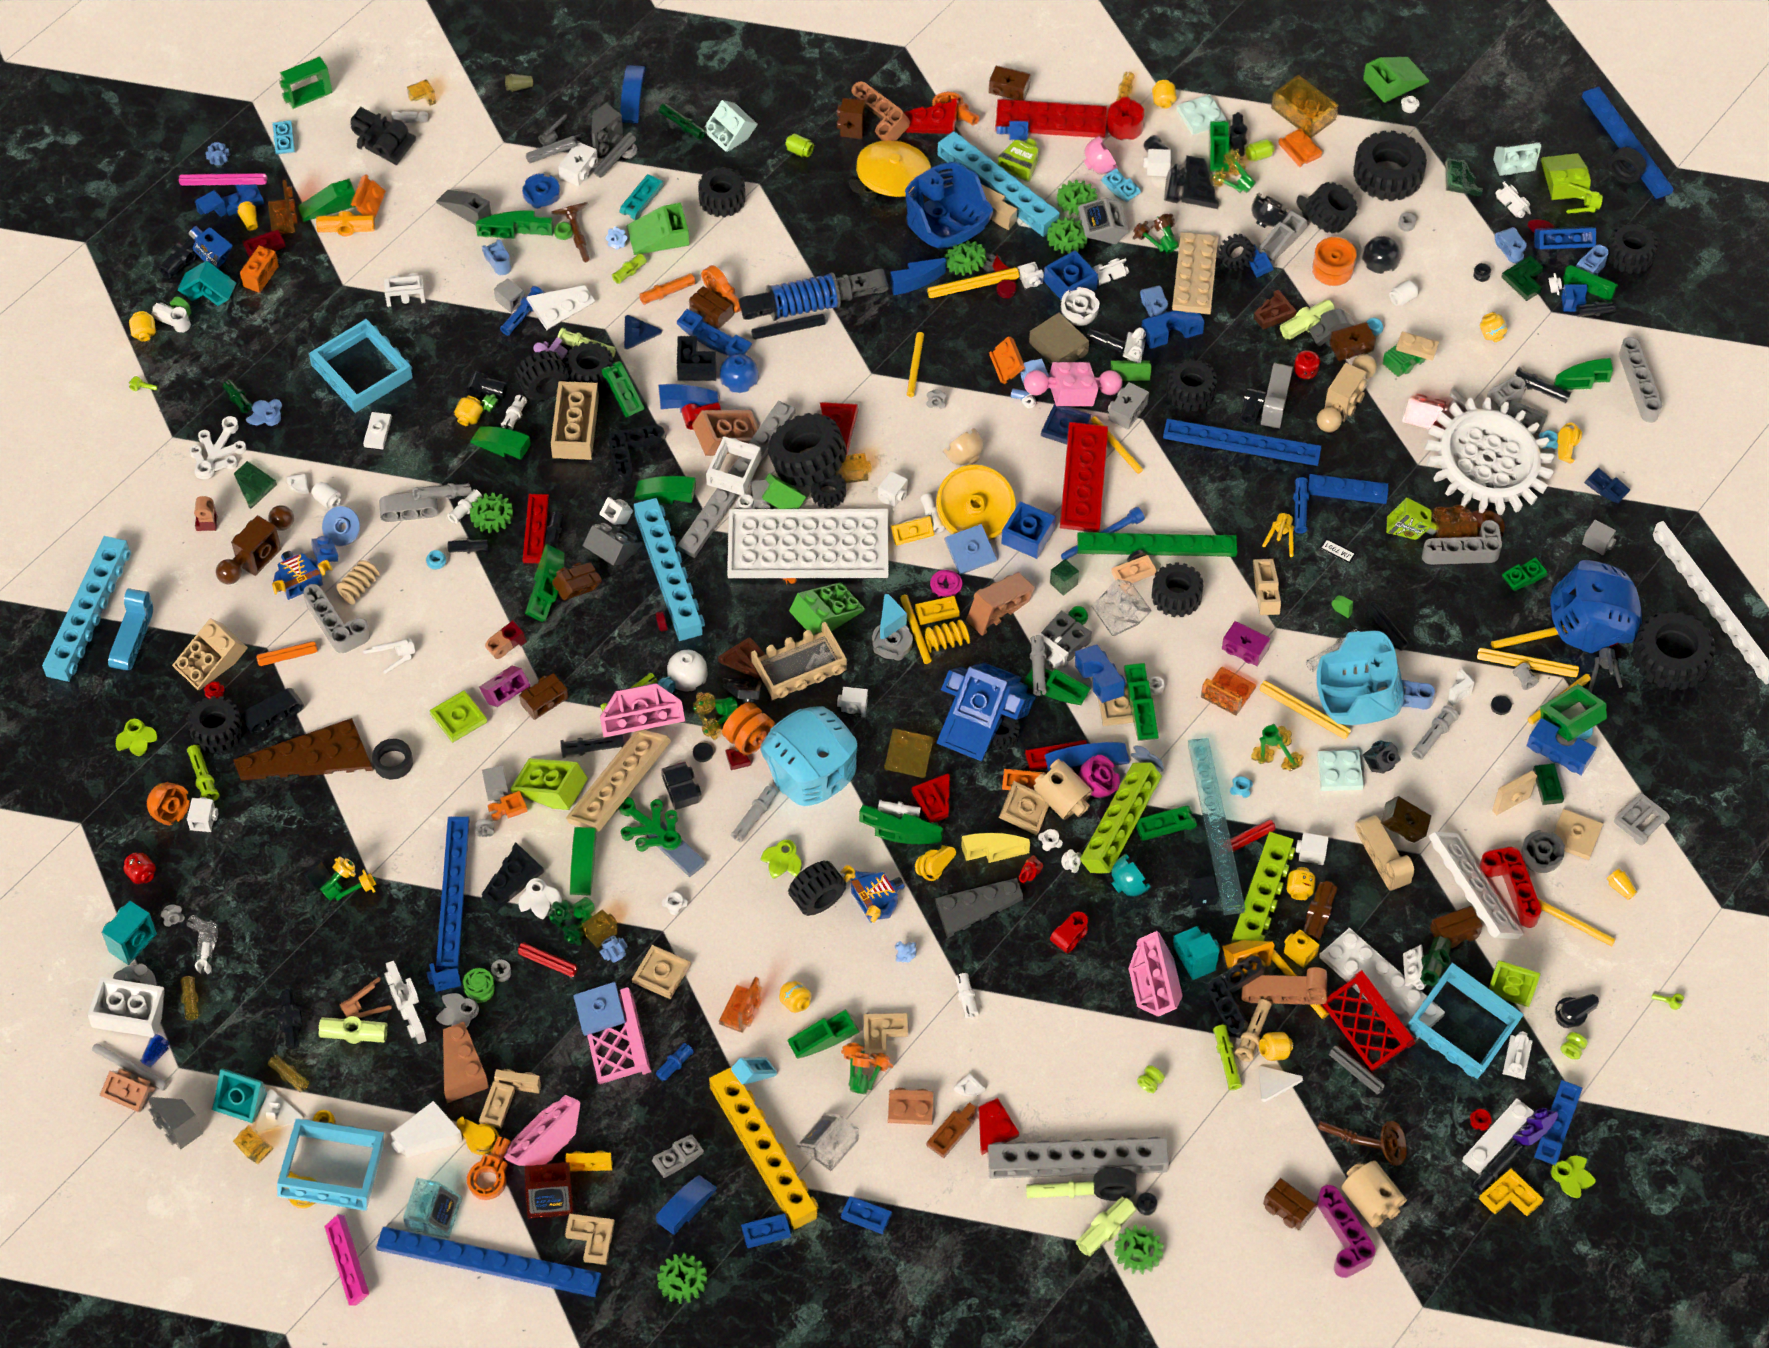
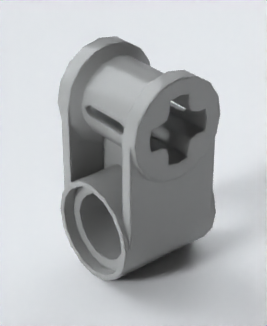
M1518 376L1511 377L1502 384L1493 387L1488 392L1487 397L1498 405V409L1501 408L1504 402L1510 404L1511 400L1520 401L1523 397L1525 381Z

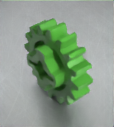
M1077 179L1075 183L1069 180L1068 185L1062 184V188H1058V207H1062L1063 212L1068 210L1069 215L1075 213L1076 216H1079L1078 207L1080 205L1097 200L1096 189H1091L1092 184L1085 185L1084 180L1081 183H1078Z
M1064 217V221H1061L1058 218L1057 224L1052 222L1051 227H1048L1047 241H1049V246H1054L1055 251L1061 249L1062 254L1064 251H1068L1069 254L1071 250L1078 252V247L1083 249L1084 244H1087V237L1080 220L1074 222V218L1067 220V217Z
M967 241L966 244L961 243L958 246H953V250L948 249V254L945 255L947 268H949L950 272L954 271L955 275L962 272V276L966 272L972 274L973 270L979 271L978 267H983V262H986L985 249L982 247V244L977 245L976 241L972 244Z
M485 493L483 499L477 497V502H472V508H470L471 522H474L475 528L480 526L482 532L485 529H488V533H491L492 529L499 532V527L505 529L506 523L511 524V518L513 517L512 504L509 503L508 498L503 499L502 494L495 497V493H492L488 497Z
M1134 1225L1132 1231L1129 1228H1125V1235L1122 1233L1118 1234V1240L1115 1241L1114 1246L1117 1248L1114 1251V1256H1119L1117 1263H1124V1270L1130 1267L1132 1268V1274H1135L1136 1270H1140L1141 1275H1143L1146 1268L1152 1272L1153 1265L1159 1266V1259L1163 1257V1243H1159V1235L1153 1236V1229L1147 1232L1146 1226L1143 1225L1142 1229L1138 1230V1227ZM1128 1242V1247L1124 1251V1245ZM1153 1248L1154 1253H1153L1152 1257L1150 1258V1256H1149L1150 1253H1149V1252H1151V1249Z
M684 1253L680 1259L676 1254L673 1261L666 1259L667 1266L661 1265V1273L657 1274V1278L660 1281L658 1282V1287L663 1289V1296L669 1294L671 1302L678 1298L679 1304L682 1303L683 1299L690 1303L692 1296L698 1299V1291L704 1292L703 1284H707V1277H705L706 1269L702 1268V1262L698 1261L695 1263V1256L686 1259V1254ZM679 1273H681V1276L684 1278L685 1284L683 1283V1280H681Z

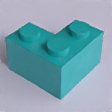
M205 261L185 273L178 291L192 301L204 295L219 306L229 300L236 282L217 269L212 263Z
M1198 926L1174 935L1173 947L1192 980L1216 971L1220 946L1216 939L1213 940L1209 933H1201Z

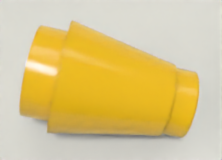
M251 202L241 203L238 206L237 213L247 230L257 229L256 207Z
M1620 868L1607 877L1608 885L1627 900H1630L1638 893L1626 872H1622Z

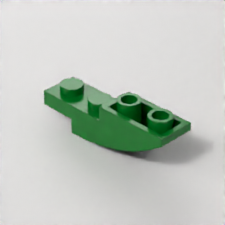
M535 211L503 212L476 221L477 236L515 239V233L553 236L554 231L552 218L535 217Z
M548 544L545 545L534 577L536 583L525 614L540 622L546 621L551 603L556 601L558 591L552 582L557 576L556 573L564 568V552Z
M862 805L859 810V822L874 827L875 836L882 839L905 844H932L941 842L943 839V828L936 823L921 820L918 816L904 813L902 819H898L893 814H886L875 807Z

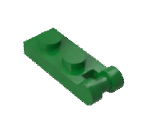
M1574 266L1566 267L1562 281L1564 285H1587V292L1608 301H1612L1617 284Z
M620 361L613 363L612 367L607 366L602 369V374L607 379L626 418L645 409ZM617 373L620 378L616 379L614 374Z
M1183 806L1140 818L1135 826L1141 840L1145 841L1184 829H1194L1197 826V822L1191 816L1190 806Z

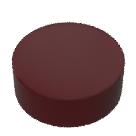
M1006 279L998 283L997 294L1000 297L1011 298L1015 295L1016 285L1013 281Z
M664 611L656 612L659 630L661 632L667 631L668 626Z

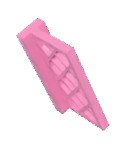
M629 987L621 989L619 994L626 1021L621 1032L611 1027L605 1029L600 1039L592 1034L587 1035L599 1084L642 1072L643 1075L651 1073L634 997ZM609 1032L618 1036L612 1045L604 1042ZM622 1038L629 1041V1046L625 1052L616 1048ZM601 1045L609 1048L604 1058L597 1055ZM614 1051L622 1054L617 1064L609 1061ZM627 1057L634 1060L635 1067L625 1069L621 1066ZM605 1064L614 1067L611 1074L602 1076L601 1070Z

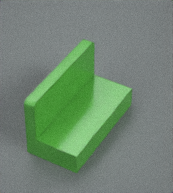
M1111 361V370L1117 372L1121 376L1122 381H1150V361H1141V363L1134 361Z
M769 473L765 480L770 485L762 495V499L779 509H799L806 496L799 489Z

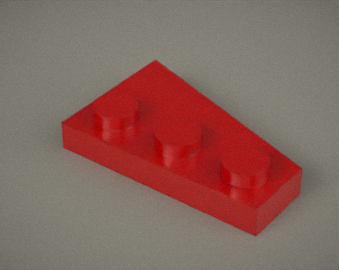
M958 98L951 99V102L943 104L941 102L936 103L932 107H921L904 112L910 123L903 133H952L955 130Z
M820 402L822 416H828L837 423L846 444L847 455L859 410L858 405Z

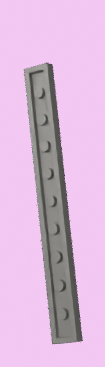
M779 400L749 442L761 448L760 463L768 453V443L773 432L776 433V429L780 425H784V422L788 419L791 420L796 413L794 407ZM739 456L728 474L743 478L751 459ZM717 488L677 545V549L695 558L739 494Z

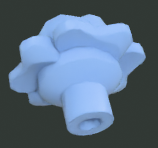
M615 226L613 229L608 230V235L605 239L609 241L608 246L618 250L620 247H625V241L628 237L625 235V230Z
M901 941L895 944V948L898 950L896 962L908 963L915 958L916 943L908 942L903 944Z

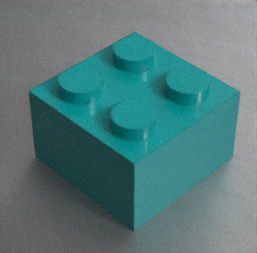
M131 901L119 909L117 915L111 922L105 924L101 932L109 953L127 965H130L157 935L150 913Z

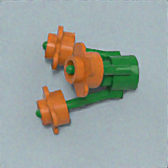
M848 1043L842 1047L841 1053L844 1054V1058L850 1060V1080L848 1086H850L851 1092L867 1094V1090H872L879 1071L886 1072L888 1067L893 1068L894 1066L889 1062L890 1058L883 1053H878V1055L871 1053L870 1056L872 1058H869V1053L862 1051L864 1047L859 1046L858 1043ZM871 1061V1065L875 1067V1070L870 1080H868V1076L862 1074L863 1067H870ZM855 1066H858L857 1073H855Z

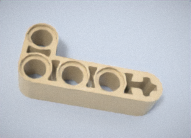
M1373 815L1355 822L1356 832L1387 888L1392 891L1410 884L1414 873L1413 863L1408 855L1400 857L1379 818Z

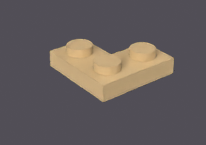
M907 1013L864 1014L865 1053H869V1057H871V1053L887 1055L886 1037H908Z
M569 1214L565 1236L569 1239L587 1241L584 1262L607 1264L614 1219Z

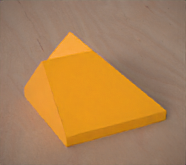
M1241 940L1222 946L1227 969L1229 970L1250 956H1257L1265 962L1266 967L1270 966L1274 943L1270 941ZM1256 962L1253 963V968H1251V969H1253V970H1256V969H1257V968H1256V965H1257ZM1237 972L1232 977L1239 976L1241 973Z

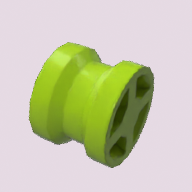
M1570 1032L1566 1037V1042L1561 1045L1560 1050L1568 1058L1578 1060L1582 1055V1050L1587 1047L1588 1042L1582 1035Z
M1148 1065L1144 1069V1074L1138 1077L1137 1083L1145 1091L1155 1093L1157 1085L1161 1084L1165 1077L1160 1070Z

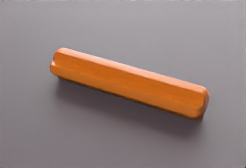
M315 641L258 654V665L264 666L317 652V646Z

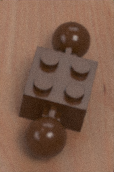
M278 505L269 512L268 521L258 515L249 521L246 527L239 534H236L231 541L235 557L233 559H224L218 563L215 571L217 579L223 584H234L241 577V568L256 576L281 551L277 530H287L292 526L294 522L292 510L287 506Z

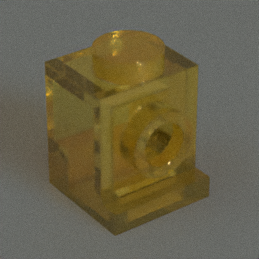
M249 1125L240 1131L233 1140L243 1154L256 1164H259L274 1149L257 1130Z

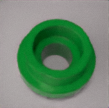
M1081 606L1073 607L1068 613L1070 617L1075 619V624L1079 622L1083 625L1088 620V613Z

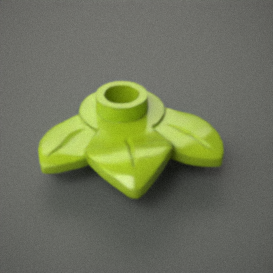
M131 719L126 723L124 731L117 736L116 748L118 751L129 748L134 755L142 756L147 751L148 742L157 741L156 731L151 727H146L138 719Z
M787 839L781 840L776 846L765 849L760 859L762 862L769 863V872L773 879L781 876L786 870L796 877L800 873L802 865L801 859L796 854V845ZM785 846L790 848L787 853L782 852Z
M1571 1156L1566 1161L1557 1162L1551 1169L1553 1179L1560 1183L1562 1190L1567 1195L1574 1198H1580L1581 1189L1588 1188L1596 1182L1594 1177L1583 1169L1587 1161L1584 1157ZM1558 1171H1564L1566 1175H1561Z

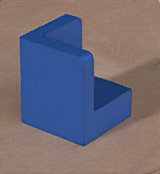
M215 190L195 200L197 211L200 215L203 213L207 214L213 210L220 217L227 214L225 203Z
M1564 285L1561 296L1563 311H1576L1577 305L1586 304L1587 285Z

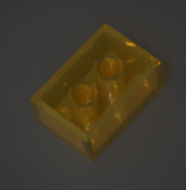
M1297 75L1273 93L1271 108L1296 128H1301L1309 138H1312L1336 120L1338 104L1300 75Z

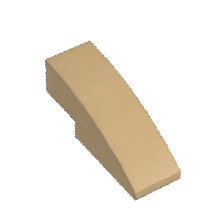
M982 185L986 200L993 208L991 220L1009 231L1017 221V208L1005 203L1004 195Z
M1253 560L1260 615H1279L1281 600L1274 560Z

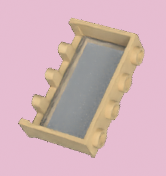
M826 622L822 623V632L814 636L810 630H807L803 633V640L795 643L789 637L785 640L784 648L776 650L774 645H769L766 648V655L759 658L755 650L751 652L752 664L759 673L772 700L783 698L791 692L803 690L813 683H820L828 677L840 675L847 670V659Z

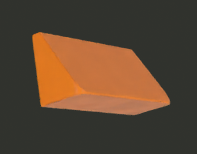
M1004 769L1002 789L1010 790L1012 783L1016 781L1034 790L1035 780L1042 773Z

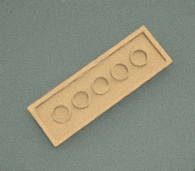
M1181 232L1172 310L1210 314L1218 236Z
M647 730L635 731L568 814L566 819L569 824L579 827L596 828V831L600 832L670 744L669 737Z

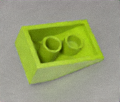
M1578 153L1541 157L1552 200L1585 197L1586 193L1568 186L1569 183L1590 190L1591 179L1589 172Z
M529 758L509 790L512 793L520 791L522 797L552 809L570 810L588 777L577 762Z
M1498 960L1489 990L1504 1000L1529 1007L1541 973Z

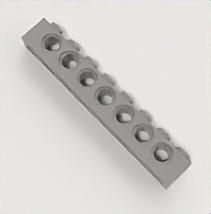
M1131 1137L1126 1140L1108 1138L1103 1141L1084 1139L1079 1142L1062 1140L1051 1143L1049 1141H1039L1037 1143L1020 1141L1015 1144L996 1142L988 1145L989 1179L1094 1175L1100 1170L1112 1167L1126 1168L1134 1173L1167 1172L1169 1164L1166 1138L1161 1139L1159 1137H1150L1148 1139ZM1146 1152L1149 1156H1142L1139 1153ZM1100 1153L1103 1154L1105 1157L1098 1158L1095 1156V1154ZM1118 1153H1125L1127 1156H1126V1157H1120V1156H1118L1117 1154H1118ZM1079 1154L1082 1158L1076 1159L1073 1155ZM1057 1155L1060 1159L1054 1160L1050 1156ZM1036 1156L1038 1159L1030 1160L1028 1157ZM1014 1157L1016 1160L1008 1161L1006 1158Z

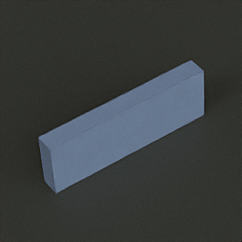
M662 822L661 828L667 831V825ZM655 834L647 835L649 839L658 838ZM683 840L681 845L674 850H666L662 846H657L689 877L705 866V860Z

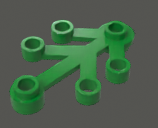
M627 797L619 807L620 813L624 816L633 817L643 825V827H623L621 829L623 840L630 841L634 836L655 834L658 836V838L651 839L638 838L635 841V845L640 852H644L649 847L662 846L666 850H674L681 845V835L676 832V823L678 821L676 811L669 810L665 813L667 831L661 828V812L664 809L661 800L655 799L650 803L652 820L636 809L632 798Z

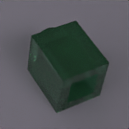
M1066 559L1051 569L1050 584L1063 596L1078 585L1079 570Z

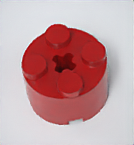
M1126 96L1113 102L1109 106L1107 114L1109 134L1118 140H1134L1138 138L1143 131L1144 108L1138 102Z

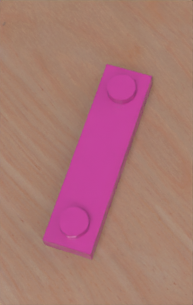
M338 1214L324 1227L349 1306H356L369 1295V1291L345 1215Z

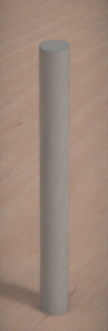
M97 1043L92 1047L93 1052L138 1077L149 1080L152 1085L163 1091L167 1089L168 1083Z

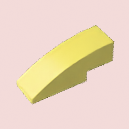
M980 833L962 836L961 847L966 861L987 856L988 862L991 863L1028 854L1030 841L1027 838L1003 833Z

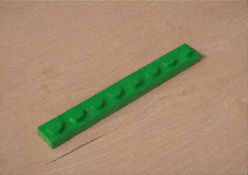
M1077 532V554L1130 555L1135 551L1143 550L1146 555L1236 557L1237 541L1236 535Z

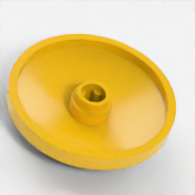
M891 140L875 142L865 147L858 156L856 166L858 177L868 188L877 193L894 197L906 196L905 189L909 183L918 175L931 168L927 157L919 149L904 142Z
M967 465L952 471L941 483L936 496L938 517L943 526L952 535L982 524L989 541L1002 534V529L1016 506L1015 496L1008 481L994 469L982 465Z

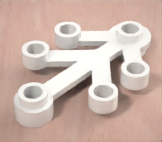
M228 416L222 420L223 432L214 446L211 442L209 431L202 430L199 432V440L204 444L208 453L206 461L202 457V449L199 445H192L190 447V454L197 462L194 472L199 479H208L213 476L215 471L225 467L235 469L238 465L235 456H228L225 460L214 462L216 459L232 453L243 454L246 452V445L243 441H237L233 445L223 448L230 435L236 433L239 428L235 417Z

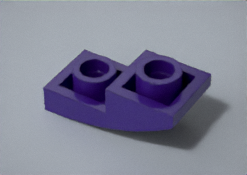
M1546 1108L1534 1111L1533 1115L1526 1118L1528 1125L1522 1127L1521 1131L1513 1135L1514 1141H1517L1516 1144L1520 1143L1530 1146L1551 1128L1558 1117V1113L1556 1111H1549Z

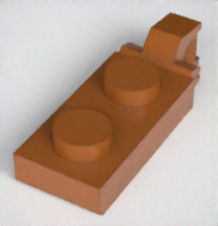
M969 1102L962 1111L959 1109L953 1111L927 1141V1147L942 1158H945L971 1128V1125L974 1123L972 1118L976 1114L977 1107Z

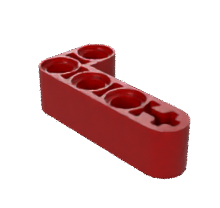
M1505 847L1485 852L1479 867L1487 878L1503 876L1520 924L1526 928L1535 927L1541 914V906L1520 851L1515 847Z

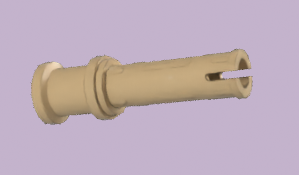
M1264 999L1258 1001L1249 1027L1241 1035L1240 1046L1235 1050L1234 1054L1242 1061L1251 1062L1254 1058L1253 1052L1255 1047L1259 1045V1035L1269 1009L1272 1006L1269 1001ZM1259 1015H1260L1261 1017H1260V1019H1259L1258 1024L1256 1025V1022H1257L1258 1017H1259Z

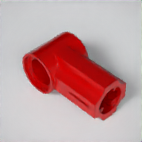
M717 402L703 406H697L696 404L685 405L681 409L686 428L694 430L692 424L701 410H721L720 404Z

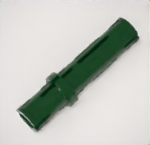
M666 103L660 105L659 113L679 125L685 133L692 134L698 140L705 136L706 130L695 124L693 119L686 118Z

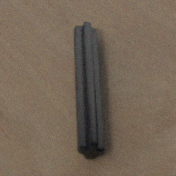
M818 314L753 328L751 334L753 339L756 340L826 324L824 314Z

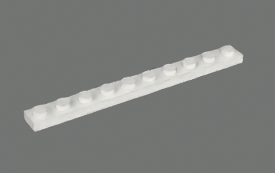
M1664 521L1657 523L1653 533L1656 543L1660 544L1666 556L1675 564L1677 571L1682 573L1688 585L1697 593L1699 600L1707 606L1711 616L1716 618L1722 630L1731 638L1733 645L1741 651L1745 661L1750 663L1755 670L1757 677L1762 679L1765 685L1769 684V659Z

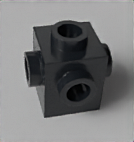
M1377 741L1372 744V748L1363 754L1371 772L1382 774L1392 770L1395 764L1401 760L1398 755V749L1392 742Z

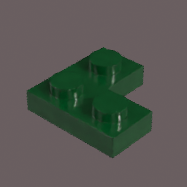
M1530 255L1502 272L1501 278L1523 299L1528 301L1541 293L1542 287L1532 278L1540 274L1543 267Z

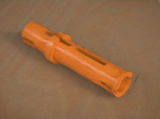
M689 273L660 286L655 285L654 288L639 293V298L643 305L657 299L662 300L671 293L695 285V279Z

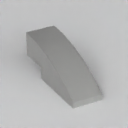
M1291 210L1282 223L1279 221L1258 248V252L1260 254L1265 252L1267 257L1273 261L1288 249L1307 228V220Z

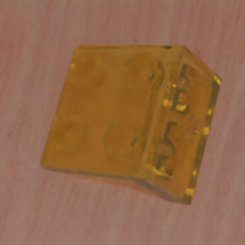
M893 729L885 769L924 778L931 748L935 745L936 737Z

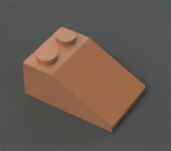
M701 410L692 424L705 456H715L723 437L735 438L748 444L759 429L751 410Z

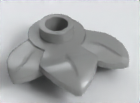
M446 994L442 996V1000L447 1008L438 1014L436 1020L443 1025L452 1026L464 1022L467 1028L470 1020L478 1015L479 1006L476 1001L468 998L464 999L460 994ZM468 1008L472 1009L470 1012H465Z

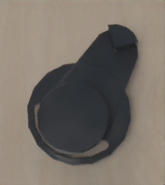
M1175 164L1168 171L1164 201L1178 203L1179 199L1175 197L1176 186L1182 187L1187 176L1186 168H1182L1180 171V165Z
M1589 994L1579 998L1566 997L1561 999L1555 1007L1557 1023L1563 1028L1582 1025L1588 1014L1597 1008L1599 1003L1598 997L1595 994ZM1559 1004H1562L1561 1009L1558 1011Z

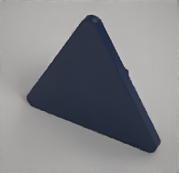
M626 315L624 348L628 350L660 335L662 330Z

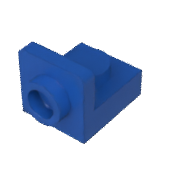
M434 963L429 964L431 971L427 972L429 985L434 984L436 992L461 986L457 968L445 969L436 973Z

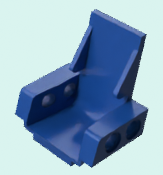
M985 662L977 665L974 664L969 669L964 667L951 669L947 673L941 690L955 695V699L936 743L983 761L1002 722V714L1015 720L1027 716L1036 696L1027 692L1028 685L1020 682L1022 677Z

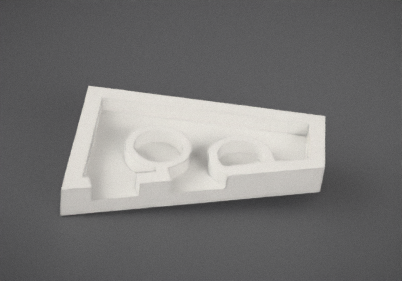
M585 285L527 296L526 298L546 330L595 302Z

